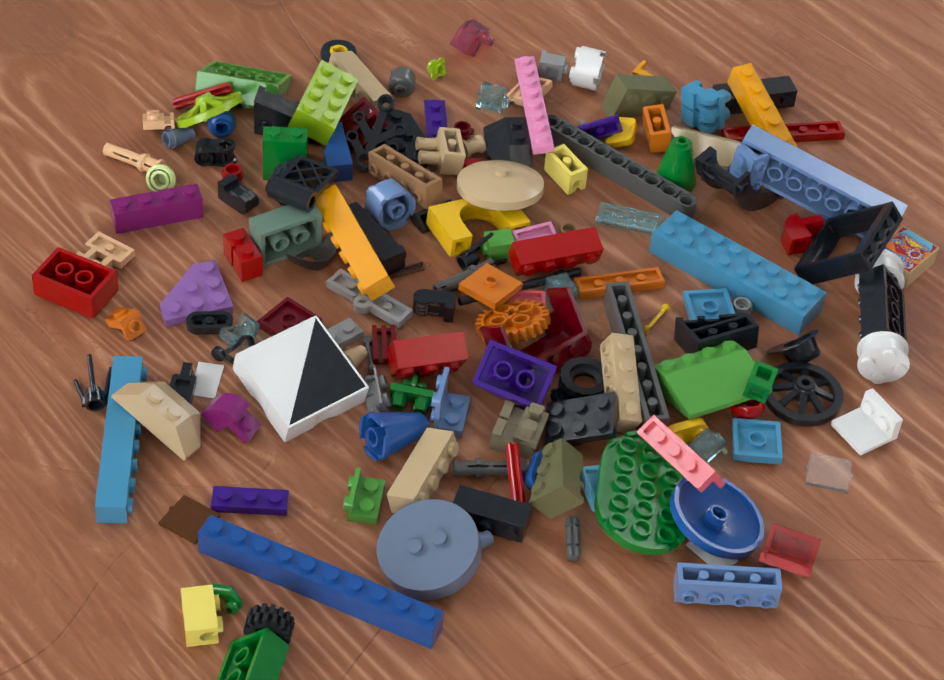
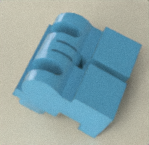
M698 80L681 87V103L683 104L681 106V122L692 128L698 127L704 133H713L717 128L719 130L723 129L725 120L730 118V111L725 107V103L731 100V94L724 89L716 91L709 88L706 90L702 88V83Z

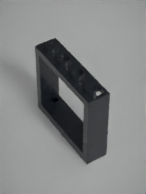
M891 201L828 218L795 266L794 270L798 277L811 284H817L871 271L903 220L894 202ZM866 232L854 252L828 258L840 238Z

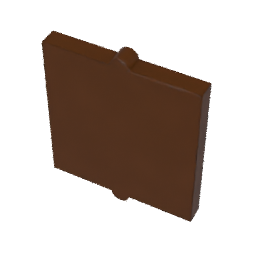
M183 495L174 506L169 507V512L159 521V525L196 545L198 542V532L209 516L212 515L220 518V514Z

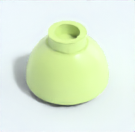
M157 164L147 171L146 183L153 192L174 188L176 175L169 166Z

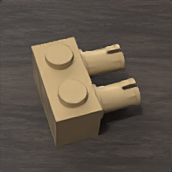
M439 127L437 137L416 138L415 148L419 151V164L437 165L439 174H459L466 157L460 129Z

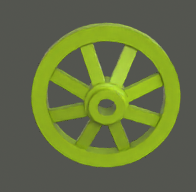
M240 91L220 97H214L210 92L195 98V106L177 117L174 122L177 128H188V126L202 121L206 122L207 119L225 111L228 112L232 107L242 103L244 100Z

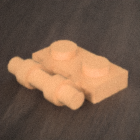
M97 232L84 244L85 251H87L85 254L80 251L76 253L109 268L114 265L120 269L135 257V249L101 232ZM97 257H99V258H101L103 261H102V262H99V261H97V260H95V259H96Z

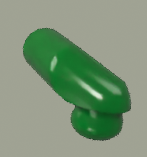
M212 583L214 595L219 594V598H224L227 602L225 604L226 611L230 614H236L243 605L242 599L232 586Z

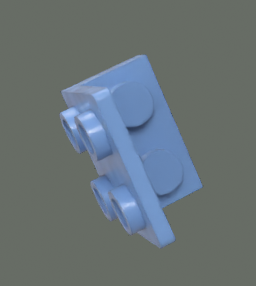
M444 367L443 375L438 374L436 389L439 390L433 393L431 406L435 408H432L430 422L434 423V429L454 431L455 437L462 438L471 396L448 392L450 367Z

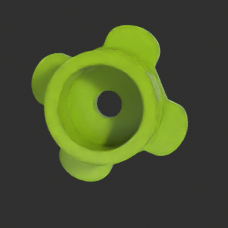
M442 57L438 60L433 59L428 63L427 72L434 81L446 74L445 59Z

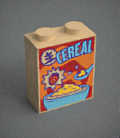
M902 226L893 234L885 249L896 254L903 261L904 289L934 264L939 247Z

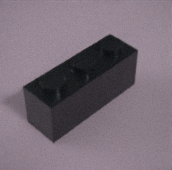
M459 486L453 503L463 508L471 516L478 531L484 532L488 530L492 535L509 541L523 542L531 518V504L466 486Z

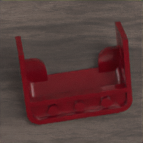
M571 287L546 289L554 310L550 312V324L547 325L548 329H545L547 335L520 350V352L557 366L556 373L560 371L566 361L568 362L572 358L575 359L581 356L585 357L592 348L590 336ZM504 326L479 327L486 346H488L490 340L512 348Z

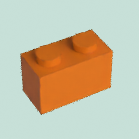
M664 105L643 107V127L650 153L664 152L671 142V130Z

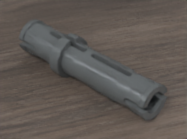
M489 258L478 265H470L467 267V270L437 284H433L432 289H441L439 291L449 292L458 289L460 282L486 263L492 264L494 261Z
M475 458V461L453 460V476L475 475V478H481V475H508L507 461H481V458ZM527 460L521 461L522 475L524 476L528 469Z

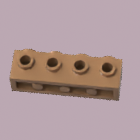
M386 144L368 152L369 174L380 181L391 178L396 180L411 193L416 203L425 209L443 201L442 178Z

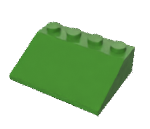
M212 61L197 71L195 92L230 82L233 92L240 91L244 100L240 103L241 106L253 108L259 85L265 87L267 92L274 95L279 93L285 97L293 75Z
M734 340L725 341L714 347H705L701 351L682 355V357L664 360L660 364L654 365L664 399L689 420L752 400L743 396V392L755 362L747 350Z

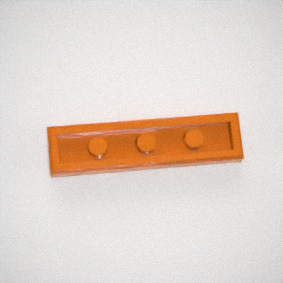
M654 267L574 278L573 285L578 298L586 299L604 296L606 283L629 281L631 291L637 292L665 288L666 282L660 268Z

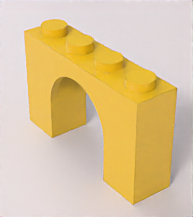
M464 199L428 207L426 219L427 226L450 257L459 255L471 247L473 235L463 221L481 219L492 223L498 230L510 228L511 231L529 227L531 222L521 209L508 211L490 210L475 206Z

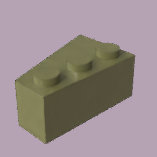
M616 74L600 107L607 117L618 114V117L629 118L642 115L643 107L663 104L665 109L669 108L677 91L666 77Z
M563 438L553 443H548L544 447L529 501L533 507L550 520L584 503V497L581 496L584 483L580 481V476L583 474V454Z

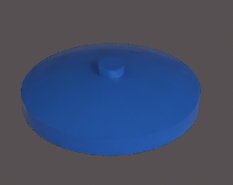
M683 478L677 484L670 497L671 514L681 532L697 547L717 557L740 559L752 554L763 540L764 522L760 511L751 498L739 487L725 479L723 481L726 484L721 489L712 482L701 493L686 478Z

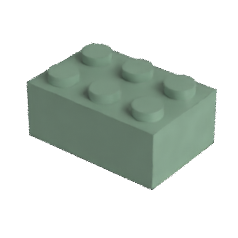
M286 205L249 218V236L262 255L263 267L287 259L286 254L296 256L301 252L314 249L322 244V213L316 205L310 213Z

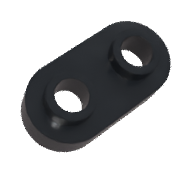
M196 311L186 317V328L195 335L225 334L233 328V317L226 311Z

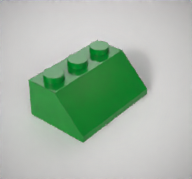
M268 627L235 639L230 643L217 680H278L281 668L286 661L289 645Z

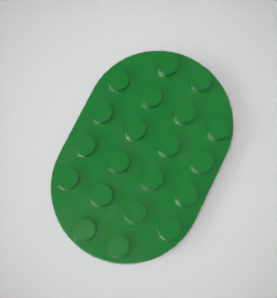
M628 431L623 436L613 438L605 447L599 464L594 499L595 514L603 530L621 547L646 555L665 554L677 549L687 538L676 525L670 510L671 494L677 484L685 477L640 437L637 431Z

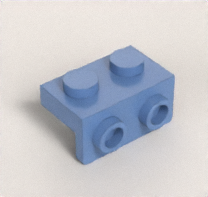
M740 144L737 146L729 172L739 178L748 171L753 189L759 190L770 156L767 153L757 155L745 144Z

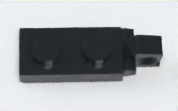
M183 362L180 374L172 375L170 387L189 404H192L197 385V376H193V363Z

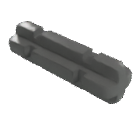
M576 516L567 517L565 522L566 554L569 561H579L581 555L579 518Z

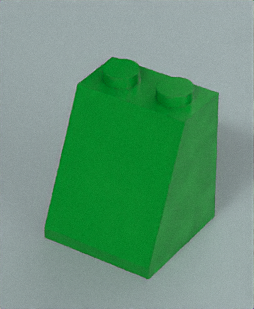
M264 126L262 139L263 180H269L275 167L280 163L289 162L293 157L303 156L308 158V128Z

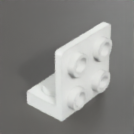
M872 388L865 391L860 408L832 420L831 426L859 455H863L897 439L903 419Z

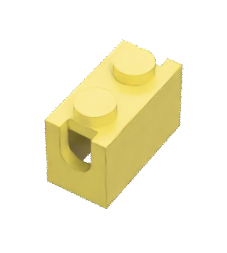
M565 144L554 147V152L546 153L544 170L567 195L575 192L578 187L581 190L586 188L588 168Z
M213 584L181 588L187 647L219 643L218 633L223 632L222 616L216 615V611L221 610L219 594L214 595Z

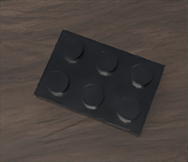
M610 392L547 403L549 417L545 428L544 444L553 443L560 438H563L570 445L616 438L617 394Z

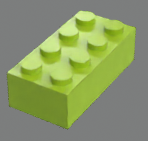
M321 60L288 127L308 128V137L326 146L359 79Z

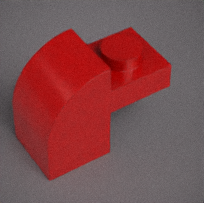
M794 213L785 220L781 244L787 255L804 253L808 249L811 238L816 237L823 226L824 219L821 215L800 218L798 213Z

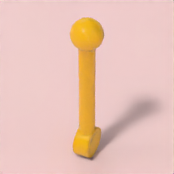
M663 304L659 313L648 325H645L643 329L644 334L648 335L659 318L670 310L668 304Z

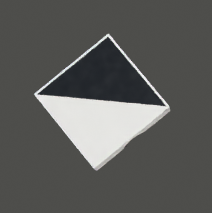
M317 316L311 317L237 353L234 359V372L250 395L260 403L267 419L284 443L309 431L321 421L338 416L365 402L369 386Z

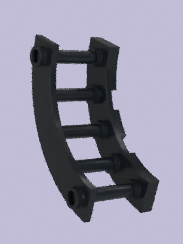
M711 146L695 158L696 171L701 176V180L712 188H723L732 194L736 204L744 210H760L771 205L776 200L784 198L769 189L754 190L748 171L739 178L731 174L729 168L718 164L717 150Z

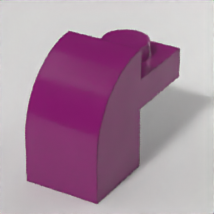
M223 393L213 398L200 414L216 431L228 426L244 443L250 441L262 425L247 410L250 404L240 396L232 393Z

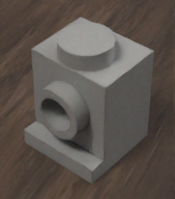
M543 50L539 61L538 76L561 82L563 74L567 75L569 63L565 62L566 56L547 53V50Z

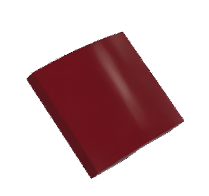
M365 96L339 120V122H342L345 137L349 130L358 132L359 142L363 148L367 145V141L360 127L353 122V114L356 111L364 112L366 122L371 131L378 115L376 108ZM359 115L355 119L361 121L363 117ZM386 119L382 130L389 125ZM352 134L348 138L354 140L356 136Z

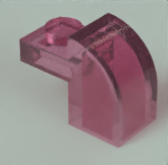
M471 19L458 29L450 45L466 55L475 57L482 43L492 46L495 39L489 36L490 31L488 27L475 19Z

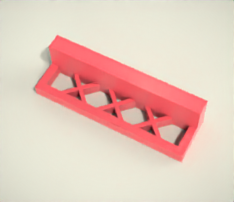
M655 415L637 431L640 437L701 493L712 482L720 489L726 484L711 466Z

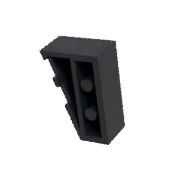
M259 85L254 99V134L263 135L264 126L288 127L300 102H291L284 99V95L279 93L274 95L265 91V87ZM308 137V142L317 143V141Z

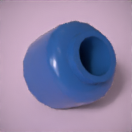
M225 111L207 119L208 129L211 134L219 138L228 137L235 129V119L231 111Z

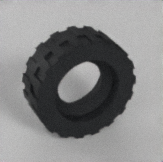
M581 356L575 359L572 358L564 363V366L560 369L558 388L563 390L567 400L604 394L602 363L598 359ZM578 376H587L596 381V386L590 388L580 387L574 384L573 379Z

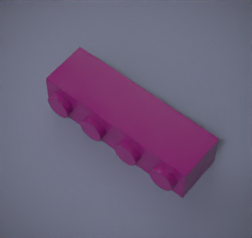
M192 184L110 199L111 220L115 232L118 234L203 218V198L198 185Z

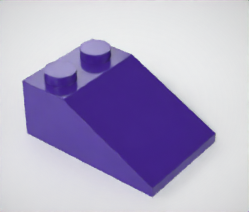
M490 340L472 384L504 401L514 402L516 407L525 410L526 406L530 407L531 403L543 406L556 374L557 366Z

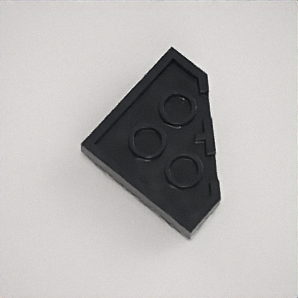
M393 109L386 117L389 125L381 133L401 123L406 127V134L402 138L394 137L377 145L376 148L383 144L388 145L394 142L399 146V153L419 164V151L415 148V141L417 137H426L410 113ZM397 128L396 132L402 133L403 129ZM419 164V165L422 166V167H424V168L426 169L429 164Z

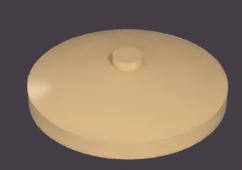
M488 160L473 163L463 168L457 176V191L465 201L475 206L490 210L508 211L529 207L541 199L544 190V180L537 171L512 161Z

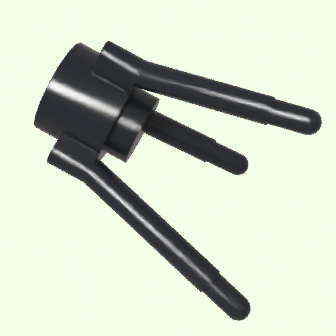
M492 232L471 248L456 256L457 263L463 271L467 270V267L470 265H478L480 257L476 251L494 235ZM507 259L496 260V261H494V263H492V264H490V265H491V266L494 265V264H495V265H500V264H503V263H507L508 260H507Z
M88 354L90 387L87 388L84 394L78 380L75 379L73 382L81 398L82 407H86L90 411H99L105 407V404H108L112 367H109L103 392L99 386H96L92 355Z

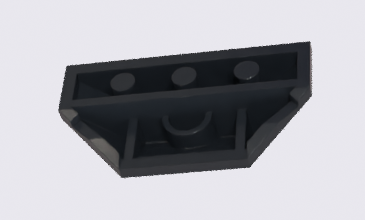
M505 117L483 127L487 158L489 160L512 161L532 168L531 142L526 117Z

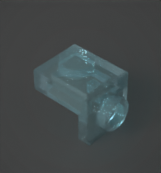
M242 313L237 325L221 328L218 336L231 347L242 335H251L255 340L260 324L246 313ZM244 340L239 347L249 345L248 341Z
M708 428L688 445L706 463L713 459L720 451L724 454L728 453L724 446L726 440L718 432L713 434Z

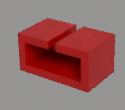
M240 228L224 233V255L231 266H234V271L241 282L263 276L262 255L246 230Z

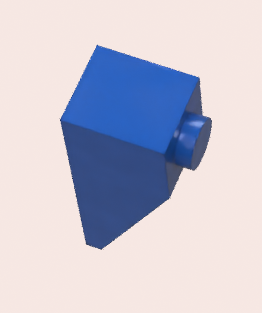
M338 122L324 150V161H320L324 165L339 170V175L333 182L353 180V162L342 122Z

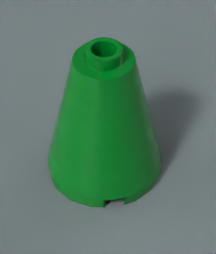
M678 136L671 140L655 173L688 192H692L696 185L693 146L688 138Z

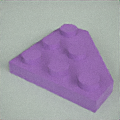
M216 260L193 264L160 303V312L166 327L186 323V317L196 311H226L234 313L233 304Z

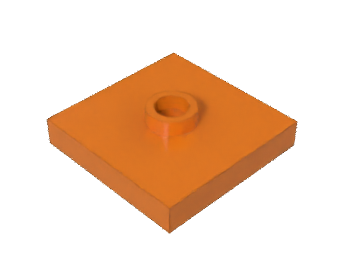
M486 263L460 282L458 290L495 310L522 289L523 283Z

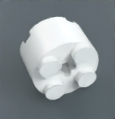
M586 46L576 48L574 56L576 66L571 67L569 74L570 82H572L573 86L597 91V85L600 83L604 69L602 61L603 58H606V51Z

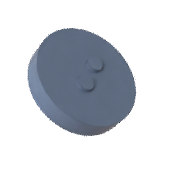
M437 499L414 502L397 511L382 528L377 542L378 562L388 583L399 593L417 600L444 598L463 588L476 573L482 556L481 539L471 516L458 505Z

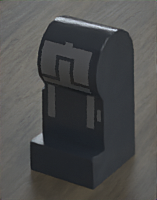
M233 173L217 182L218 199L240 214H246L259 205L257 195L239 183L238 177Z
M430 289L417 290L413 295V312L419 316L444 317V322L453 323L457 292Z

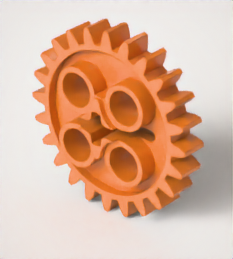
M517 299L515 302L508 300L506 304L500 305L495 310L492 308L491 310H483L484 314L478 315L479 318L476 319L475 327L478 337L484 341L479 327L504 326L509 341H514L518 344L519 340L528 341V337L536 338V334H542L544 329H548L547 325L550 324L551 319L549 309H547V305L543 306V302L537 303L536 300L529 302L528 299L520 302Z

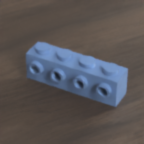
M677 562L673 579L674 602L734 605L737 607L750 606L765 609L777 608L782 593L781 570L778 568Z

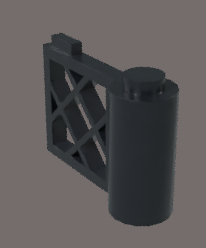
M303 156L293 157L288 162L287 169L280 177L268 180L265 191L268 198L310 213L318 197L339 175V170ZM302 164L310 168L299 169V166ZM326 173L329 176L319 177L318 174ZM313 175L314 178L304 179L303 176ZM298 177L299 180L292 181L288 178ZM318 184L319 187L317 189H313L308 187L307 185Z

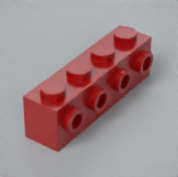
M596 227L514 241L511 243L508 256L516 276H530L536 272H551L558 268H573L579 264L596 263L599 261L604 248Z

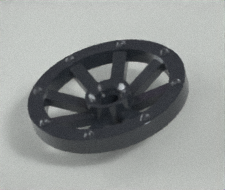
M788 362L775 367L778 369L774 382L780 377L790 382L773 384L772 393L768 395L765 402L767 407L777 417L794 425L811 427L825 424L837 416L843 402V391L841 385L831 373L817 365L806 362ZM791 373H801V376L796 377ZM828 386L832 394L819 387ZM791 391L779 401L773 395V392ZM817 396L832 402V406L826 410ZM794 399L799 402L797 413L785 408ZM811 401L818 414L805 415L806 403Z

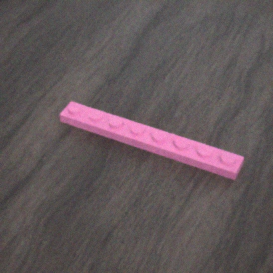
M523 56L514 59L533 155L554 152L553 139L534 56Z

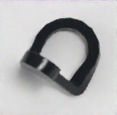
M242 335L233 346L225 350L220 346L214 347L211 355L217 361L226 359L234 364V358L228 355V353L238 348L244 340L248 341L249 347L255 345V340L251 335Z

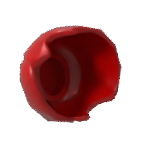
M752 399L729 408L731 413L738 418L754 419L764 412L765 404Z

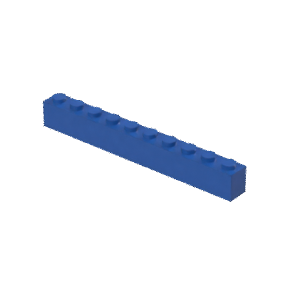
M210 515L198 532V549L200 553L429 649H432L443 629V610Z

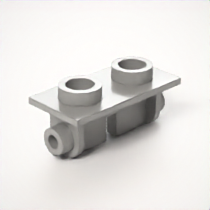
M375 367L373 368L374 375H367L364 378V381L369 386L366 396L368 413L390 412L389 406H392V401L388 392H386V389L389 388L388 381L385 375H380Z

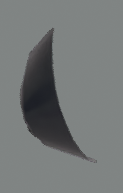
M332 232L321 245L314 249L301 252L295 257L286 254L288 261L310 270L319 271L324 269L337 250L330 239L333 236ZM305 256H311L315 258L316 261H309L303 258Z

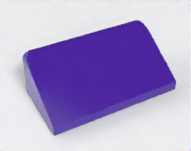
M618 114L577 126V128L596 139L623 131Z

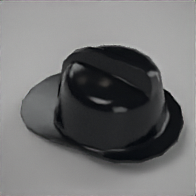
M818 330L810 331L797 339L772 347L766 353L781 352L789 362L808 363L820 355L815 339Z

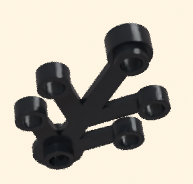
M383 94L377 100L379 112L372 131L366 122L364 112L356 111L353 114V122L360 127L367 141L365 150L359 142L357 131L349 130L346 133L347 142L352 144L357 154L355 166L361 172H369V164H362L364 160L369 161V151L394 137L402 138L406 134V127L401 123L381 133L387 114L395 106L394 99L389 94ZM384 103L390 104L388 108H384L382 105ZM359 115L363 117L361 121H358L355 118ZM402 128L403 132L397 133L396 129ZM352 134L356 136L354 140H350L348 137ZM391 142L387 145L389 147H395L397 149L396 151L399 152L398 144Z

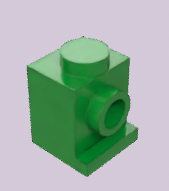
M755 361L743 396L765 404L778 369L769 364Z

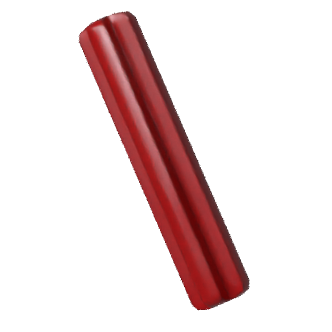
M226 82L177 97L172 100V103L176 110L195 105V98L208 92L214 95V97L230 94L233 92L230 82Z
M508 443L506 444L505 452L510 496L513 500L526 503L519 444Z

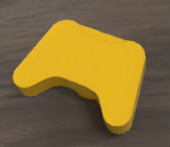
M619 117L623 131L609 137L605 143L612 148L631 145L636 139L637 122L634 118Z

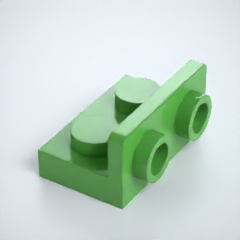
M356 467L354 476H350L348 481L350 495H345L343 510H347V521L377 525L385 490V480L361 477V468Z

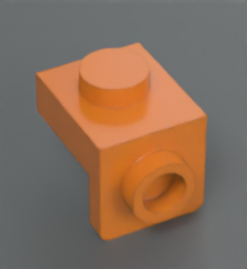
M120 307L112 312L113 315L105 319L108 327L121 329L127 341H132L147 330L139 311L135 309Z

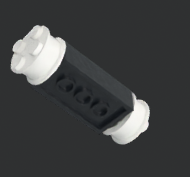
M887 249L883 250L871 271L855 274L854 280L855 288L860 294L858 305L861 313L858 317L861 331L859 332L860 342L857 345V355L859 357L857 368L863 377L875 384L900 379L907 373L910 366L906 333L904 291L902 290L905 284L903 275L904 264L899 256Z

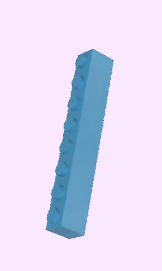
M113 356L95 501L97 523H128V515L133 513L134 498H130L131 493L136 491V478H133V474L138 472V459H135V454L140 453V440H137V436L142 434V424L111 396L127 383L147 381L148 367L143 366V357Z

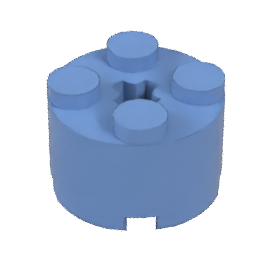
M392 178L372 185L366 191L365 209L375 221L377 220L380 223L381 227L389 231L398 230L408 223L406 219L410 214L413 216L416 210L415 198Z

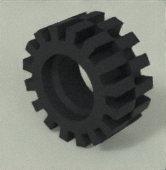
M262 603L261 607L257 604L254 608L251 607L249 609L243 634L248 635L268 627L289 644L295 619L289 611L284 612L285 608L281 606L277 609L274 604H271V607H268L267 603Z

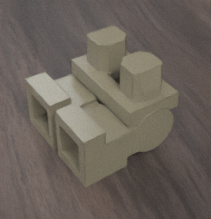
M506 400L492 431L489 449L506 453V444L518 443L520 457L529 458L533 455L538 445L549 413L544 412V406L536 403H531L530 407L526 406L525 410L514 407V402Z

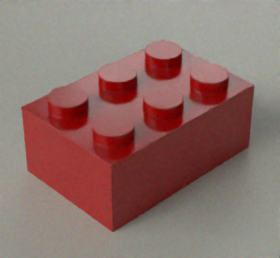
M57 247L32 274L34 295L92 319L96 317L119 290L117 270L60 247Z
M463 331L394 340L386 349L391 377L398 376L399 380L411 378L412 374L421 373V376L434 375L435 371L444 370V367H450L449 373L456 372L468 360Z

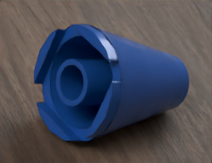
M370 412L361 418L359 424L360 439L364 438L367 445L363 447L364 451L374 461L384 460L419 440L426 428H429V421L422 413Z

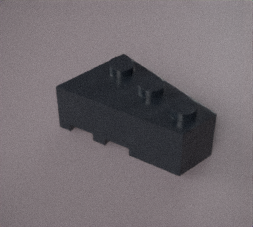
M748 313L719 315L718 319H705V316H697V320L683 321V317H676L674 340L686 354L695 353L705 347H714L725 341L733 340L746 350L757 348L759 325Z

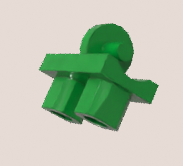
M414 374L412 380L404 379L403 385L391 383L392 409L402 411L405 409L406 401L415 403L414 413L426 415L431 406L434 391L426 389L427 383L419 382V375Z

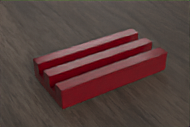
M372 325L374 365L389 364L386 350V334H390L391 343L396 340L395 325H390V328H386V325H381V328H377V325ZM377 335H382L383 359L378 358Z

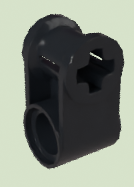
M201 138L196 144L194 160L198 165L204 167H225L227 164H236L237 158L234 154L235 142L229 138Z

